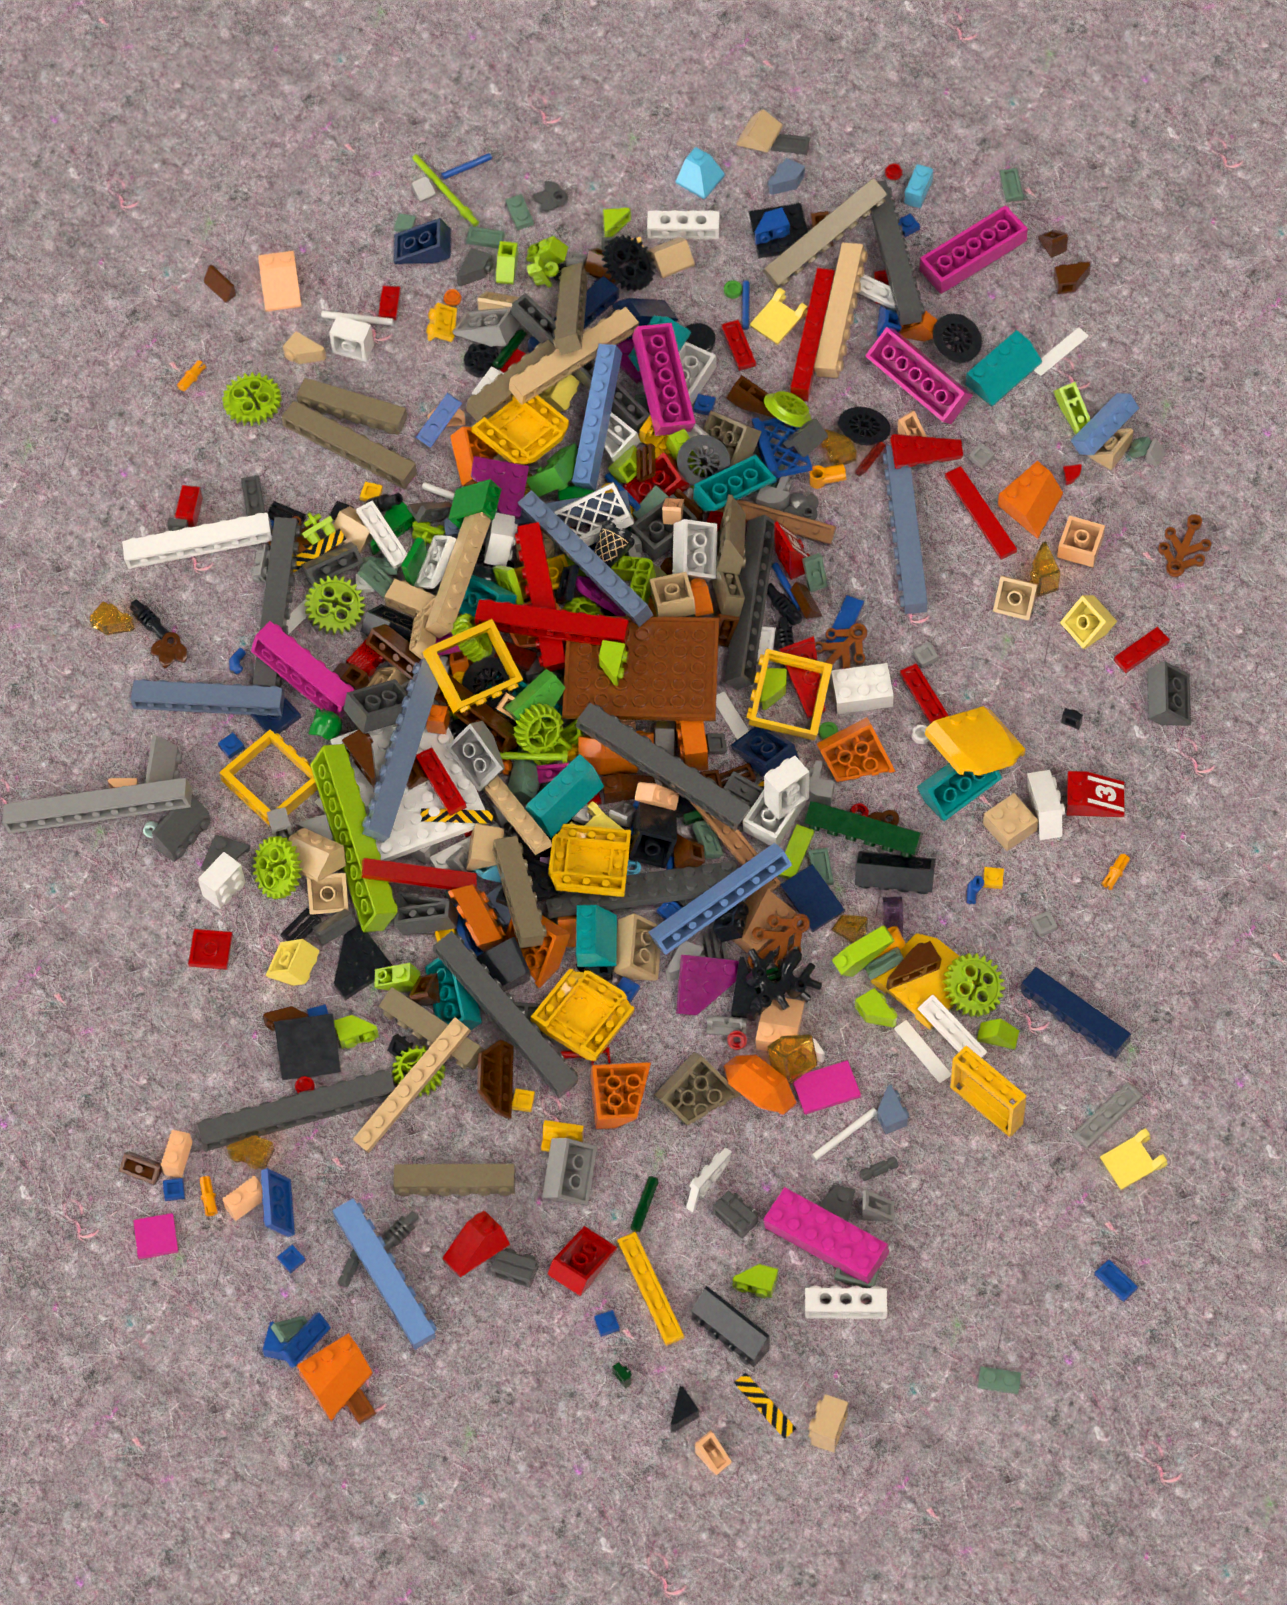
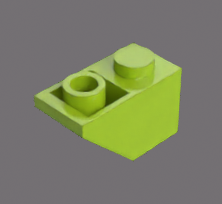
M551 236L531 244L527 251L526 260L535 263L534 257L540 256L545 265L549 262L560 264L565 261L569 247L555 236Z
M500 241L497 254L496 283L514 285L519 257L518 243Z
M632 445L607 468L619 483H629L637 475L636 450L638 449L635 445Z
M603 640L599 653V664L611 682L618 686L619 679H623L625 669L622 667L623 663H627L629 652L626 651L624 643Z
M767 668L759 702L762 703V710H767L786 695L787 669Z
M411 963L375 969V988L390 990L393 987L401 993L412 991L419 976H421V971Z
M875 988L855 999V1009L866 1023L887 1027H895L897 1024L898 1015L893 1007L889 1008L886 1004L885 996L881 992L878 993Z
M354 1015L334 1020L336 1034L342 1049L353 1048L362 1042H372L379 1037L376 1025Z
M757 1264L734 1276L732 1280L733 1288L741 1293H754L759 1298H772L778 1280V1269Z

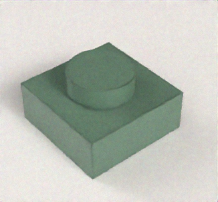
M1148 436L1134 439L1128 454L1132 458L1145 456L1152 440Z

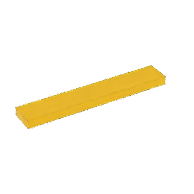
M636 1231L617 1239L665 1346L684 1339V1334Z

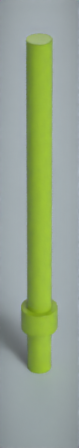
M414 154L412 156L414 162L460 211V215L467 219L474 227L478 226L479 221L473 216V212L469 207L462 204L418 154Z

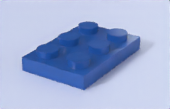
M268 1168L261 1170L262 1203L264 1207L263 1220L265 1227L287 1237L295 1235L291 1179Z

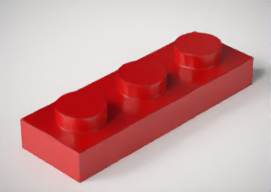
M739 320L721 324V329L738 370L742 371L755 367V358Z
M1157 626L1116 655L1114 662L1127 673L1169 644L1170 639Z

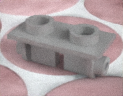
M264 544L263 548H259L256 551L255 564L260 566H255L253 569L252 579L255 583H260L262 580L266 583L271 549L267 544Z
M708 1015L706 1034L729 1035L732 1031L739 1030L746 1035L747 1018Z

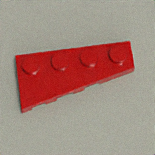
M893 434L890 438L895 469H901L903 466L914 467L922 463L927 465L935 461L959 460L964 455L960 439Z
M814 636L779 649V652L816 661L818 659ZM785 665L806 717L809 719L813 716L820 684V673ZM825 704L822 713H825Z

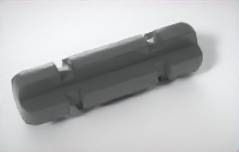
M894 1156L890 1157L887 1161L883 1160L871 1165L869 1169L864 1168L860 1170V1175L863 1181L869 1180L871 1176L876 1177L888 1172V1169L893 1170L897 1168L898 1161Z
M352 1249L350 1253L351 1258H348L342 1271L343 1275L338 1280V1283L344 1287L350 1285L352 1280L350 1278L354 1276L359 1265L358 1260L360 1259L354 1249Z

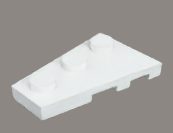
M725 1147L721 1153L717 1152L712 1159V1163L705 1165L701 1175L692 1180L686 1207L688 1210L693 1212L696 1209L698 1198H704L711 1185V1181L715 1182L729 1164L732 1151Z

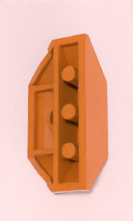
M653 732L638 733L641 736L648 737L654 744ZM589 735L578 736V755L581 754L599 775L637 773L640 768Z
M756 1054L735 1056L724 1065L723 1069L728 1084L758 1108L775 1111L784 1115L796 1105L797 1102L787 1078Z

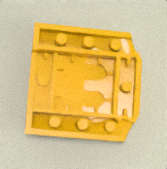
M512 395L511 402L489 419L486 417L482 418L471 429L475 435L509 463L526 465L536 462L563 440L569 427V420L538 395L523 405Z
M984 706L935 720L925 729V736L960 775H964V771L973 772L974 775H983L1010 767L1017 762L1020 756L1023 757L1025 755L1023 745L992 710Z
M563 824L559 833L555 834L552 838L548 874L557 891L624 897L631 830Z
M916 933L900 949L903 957L905 958L917 944L931 941L942 959L939 970L887 990V980L897 967L895 966L872 979L871 983L886 994L888 992L914 1013L915 1019L931 1030L934 1026L918 1008L932 995L948 1011L955 1005L950 1006L952 999L945 998L949 992L943 991L944 988L948 987L947 984L943 983V980L948 979L944 975L945 972L949 971L947 966L953 965L952 961L960 956L938 938ZM966 968V974L970 976V971ZM960 986L961 993L965 994L964 988Z
M569 968L532 1014L530 1021L535 1023L541 1032L586 1060L596 1061L632 1016L635 1008L628 1002L624 991L591 971H584L583 973Z

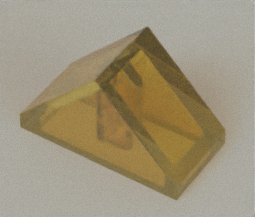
M842 915L833 926L832 931L854 943L866 934L868 919L866 916Z

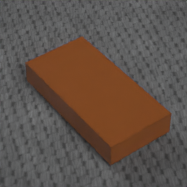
M359 1387L356 1390L357 1392L346 1402V1406L357 1423L361 1424L376 1415V1411Z

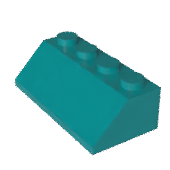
M1016 330L966 373V386L993 407L1042 363V359L1031 341Z
M753 455L694 484L693 499L703 511H716L726 505L728 494L732 495L735 500H738L775 482L776 478L756 455Z
M472 575L459 613H467L475 617L479 599H490L494 602H510L515 604L517 595L490 580Z
M579 754L526 805L525 809L539 827L552 838L562 828L563 824H567L604 788V785L594 767Z
M948 763L919 784L917 789L924 802L942 821H946L1000 781L1002 776L999 770L983 775H974L973 772L964 771V775H960Z
M437 958L425 966L426 975L438 974L440 1003L433 1004L435 1016L448 1025L456 1017L470 1030L480 1025L482 1019L478 1003L444 963Z

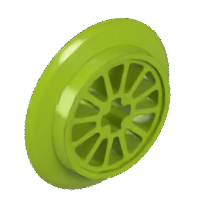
M778 391L767 394L764 397V404L769 412L788 425L801 427L807 421L812 420L806 403L792 393Z

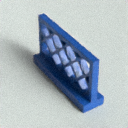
M759 417L753 418L752 427L762 431L757 447L763 464L776 478V481L773 483H776L779 477L813 471L809 455L802 457L800 453L792 452L795 446L788 448V450L781 447L789 435L796 432L799 427L791 426L788 428L783 425L784 422L776 418L760 421ZM773 426L775 429L771 432L766 430L765 427ZM779 429L786 432L784 436L778 435L776 433L779 431ZM772 438L780 440L777 445L770 443ZM777 451L784 453L781 458L774 456ZM788 455L795 458L792 463L785 460ZM800 460L805 462L807 465L798 466L796 464ZM781 464L788 466L786 470L779 471L778 469Z

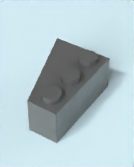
M398 891L396 902L398 910L395 915L394 925L403 936L457 928L459 912L450 900L431 896L427 898L419 896V894L413 893V895L405 894L403 891Z

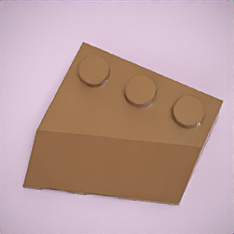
M761 887L748 896L745 902L749 908V914L746 918V926L742 938L732 941L747 954L753 948L758 953L774 939L763 938L762 940H757L752 935L753 929L761 927L763 930L785 931L789 926L779 925L775 928L771 927L767 923V918L774 914L779 918L792 919L797 912L769 889ZM776 918L772 919L771 923L774 924L776 922ZM758 931L756 936H760L761 931Z

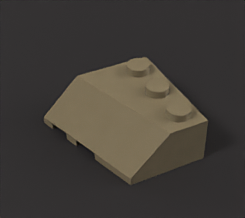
M711 410L703 428L709 436L718 439L725 445L730 456V467L753 455L762 432Z
M729 494L717 534V571L739 575L741 568H744L746 563V557H744L746 513L735 498Z
M693 1052L654 1096L686 1125H690L709 1114L710 1111L725 1105L726 1102L739 1097L741 1094L731 1087L727 1080L702 1055Z

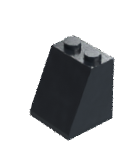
M640 802L633 818L628 860L665 869L677 842L676 811Z
M515 937L506 940L476 958L480 964L483 963L490 972L488 974L501 983V989L504 992L530 981V970Z

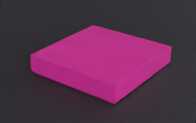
M173 1213L133 1220L139 1259L179 1252Z

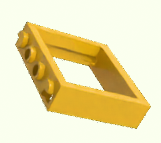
M493 619L429 646L422 652L453 714L458 711L461 713L466 712L474 704L477 706L482 705L491 696L495 699L503 695L502 691L507 689L510 692L518 688V684L523 680ZM487 633L510 680L461 701L438 654Z
M766 649L764 655L760 654L758 665H761V670L756 672L754 683H757V687L751 693L750 700L753 701L752 708L748 707L746 718L749 719L748 725L815 741L833 664ZM769 661L822 673L809 730L756 717Z
M271 730L267 731L219 772L221 781L269 826L267 812L271 810L233 775L271 743L310 778L308 782L277 808L285 807L287 815H289L318 790L309 762L303 756L299 757L293 746L285 744L280 734H275Z
M966 1045L952 1060L950 1088L1007 1136L1011 1137L1023 1125L1027 1095ZM958 1083L962 1087L961 1090L955 1087ZM1011 1100L1015 1101L1014 1105L1010 1103Z

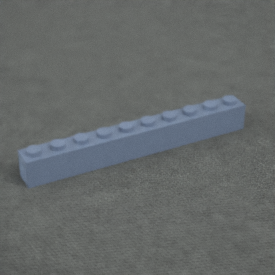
M888 445L886 446V453L882 455L883 464H887V469H884L885 480H889V484H886L887 496H891V500H888V508L893 513V516H890V525L895 529V532H892V541L897 546V548H894V558L898 559L899 563L896 564V574L900 575L901 579L898 580V591H902L900 607H904L905 614L927 612L928 602L911 467L903 466L901 469H895L892 446Z
M627 490L619 491L629 513H631ZM605 493L603 498L613 501L615 493ZM580 498L545 504L554 512ZM591 498L586 506L597 509L599 500ZM602 501L599 510L609 513L612 504ZM614 505L611 514L620 516L625 512L622 507ZM577 506L571 508L570 515L580 517L583 508ZM521 509L520 520L515 519L514 524L521 526L534 523ZM585 509L582 518L593 521L595 512ZM598 513L595 523L607 521L608 516ZM558 514L557 516L565 522L566 516ZM568 517L566 525L569 527L577 526L579 520ZM444 519L446 536H452L457 539L460 529L449 519ZM581 521V523H580V525H586V524H588V523H585V522H582V521ZM488 531L486 533L484 541L487 540Z
M532 490L518 502L522 511L534 523L539 522L541 530L638 627L653 616L649 606Z
M425 658L419 663L416 662L412 669L414 676L407 685L406 690H408V694L401 703L403 710L397 716L395 723L398 725L390 737L392 744L386 750L384 758L387 759L385 765L383 764L379 771L381 778L375 784L373 790L375 796L368 805L370 812L362 824V827H364L362 834L381 842H385L390 838L438 688V683Z

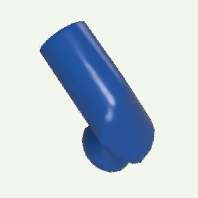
M239 648L229 659V668L235 674H239L243 670L240 660L246 655V652L242 648Z
M975 876L967 885L966 902L968 904L976 903V894L984 886V880L981 876Z

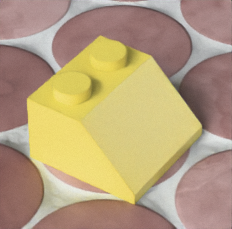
M570 374L538 396L558 412L566 411L570 406L572 397L577 392L580 381Z
M1082 595L1060 623L1080 646L1086 649L1104 637L1116 624L1117 620L1094 595Z
M304 939L280 942L265 976L293 986L303 985L309 980L310 972L317 962V956L320 951Z

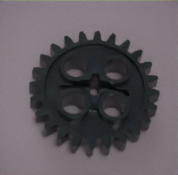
M624 235L616 236L610 240L604 247L605 250L602 252L604 257L601 260L606 262L603 267L608 269L606 274H611L610 280H616L615 285L620 283L621 289L626 287L627 291L632 289L635 292L638 289L642 290L653 280L652 276L655 275V272L652 270L656 266L651 264L655 260L649 257L652 253L646 252L648 247L643 248V242L637 243L636 237L631 240L630 235L626 238Z

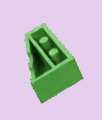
M575 443L559 449L547 460L548 464L543 469L539 467L536 469L537 474L527 477L526 482L538 497L556 489L558 491L565 489L568 486L567 483L573 479L578 453Z
M545 669L504 708L514 720H519L521 718L519 714H524L525 708L530 709L531 704L536 706L537 703H545L554 708L566 687L555 674Z

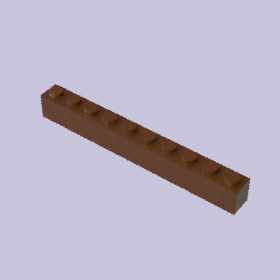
M387 624L372 628L365 644L409 679H413L412 669L415 663H419L421 659L409 650L410 643ZM448 674L461 701L475 695ZM438 685L434 699L443 706H448V710L452 712ZM486 703L479 706L474 704L466 712L461 713L458 711L454 713L455 716L467 725L483 721L494 736L500 752L505 753L516 748L517 742L513 735L516 732L513 728L515 726Z

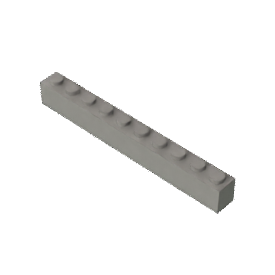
M177 778L4 804L2 823L8 833H16L191 807L192 787L187 778Z

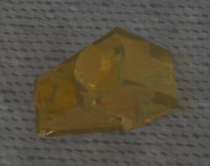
M824 429L828 437L821 443V446L826 448L829 462H833L834 465H847L855 462L856 449L851 440L845 435Z
M104 601L89 616L92 627L105 635L131 632L135 629L133 618L129 614H123L115 605L107 604Z
M256 1135L232 1143L226 1148L230 1159L235 1162H245L249 1167L256 1170L258 1168L266 1169L275 1151L273 1142Z

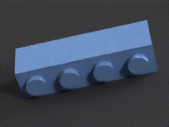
M1116 393L1071 439L1079 454L1094 455L1139 409L1132 395Z

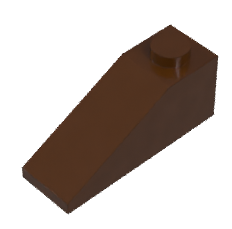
M741 375L726 399L740 409L776 418L764 404V397L769 393Z
M723 614L716 615L714 618H719L718 646L728 647L738 625L739 617Z
M359 729L342 739V744L345 745L349 757L374 788L377 778L372 748L373 739L369 733H362Z
M615 774L601 777L604 785L602 790L605 804L635 799L639 782L656 784L654 778L647 775Z
M931 941L917 944L888 977L887 990L939 970L942 959Z

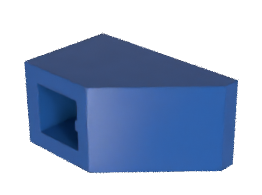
M782 207L765 212L755 230L756 245L790 234V223Z
M881 305L876 336L880 337L886 327L895 329L899 333L902 325L899 323L896 310L894 311Z

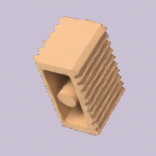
M639 782L635 794L636 801L674 811L679 799L678 793L655 783Z
M171 1130L161 1167L164 1175L182 1178L193 1142L189 1133Z
M252 1176V1179L249 1178V1181L242 1183V1186L239 1185V1188L223 1197L225 1209L235 1221L262 1202V1185L255 1176Z

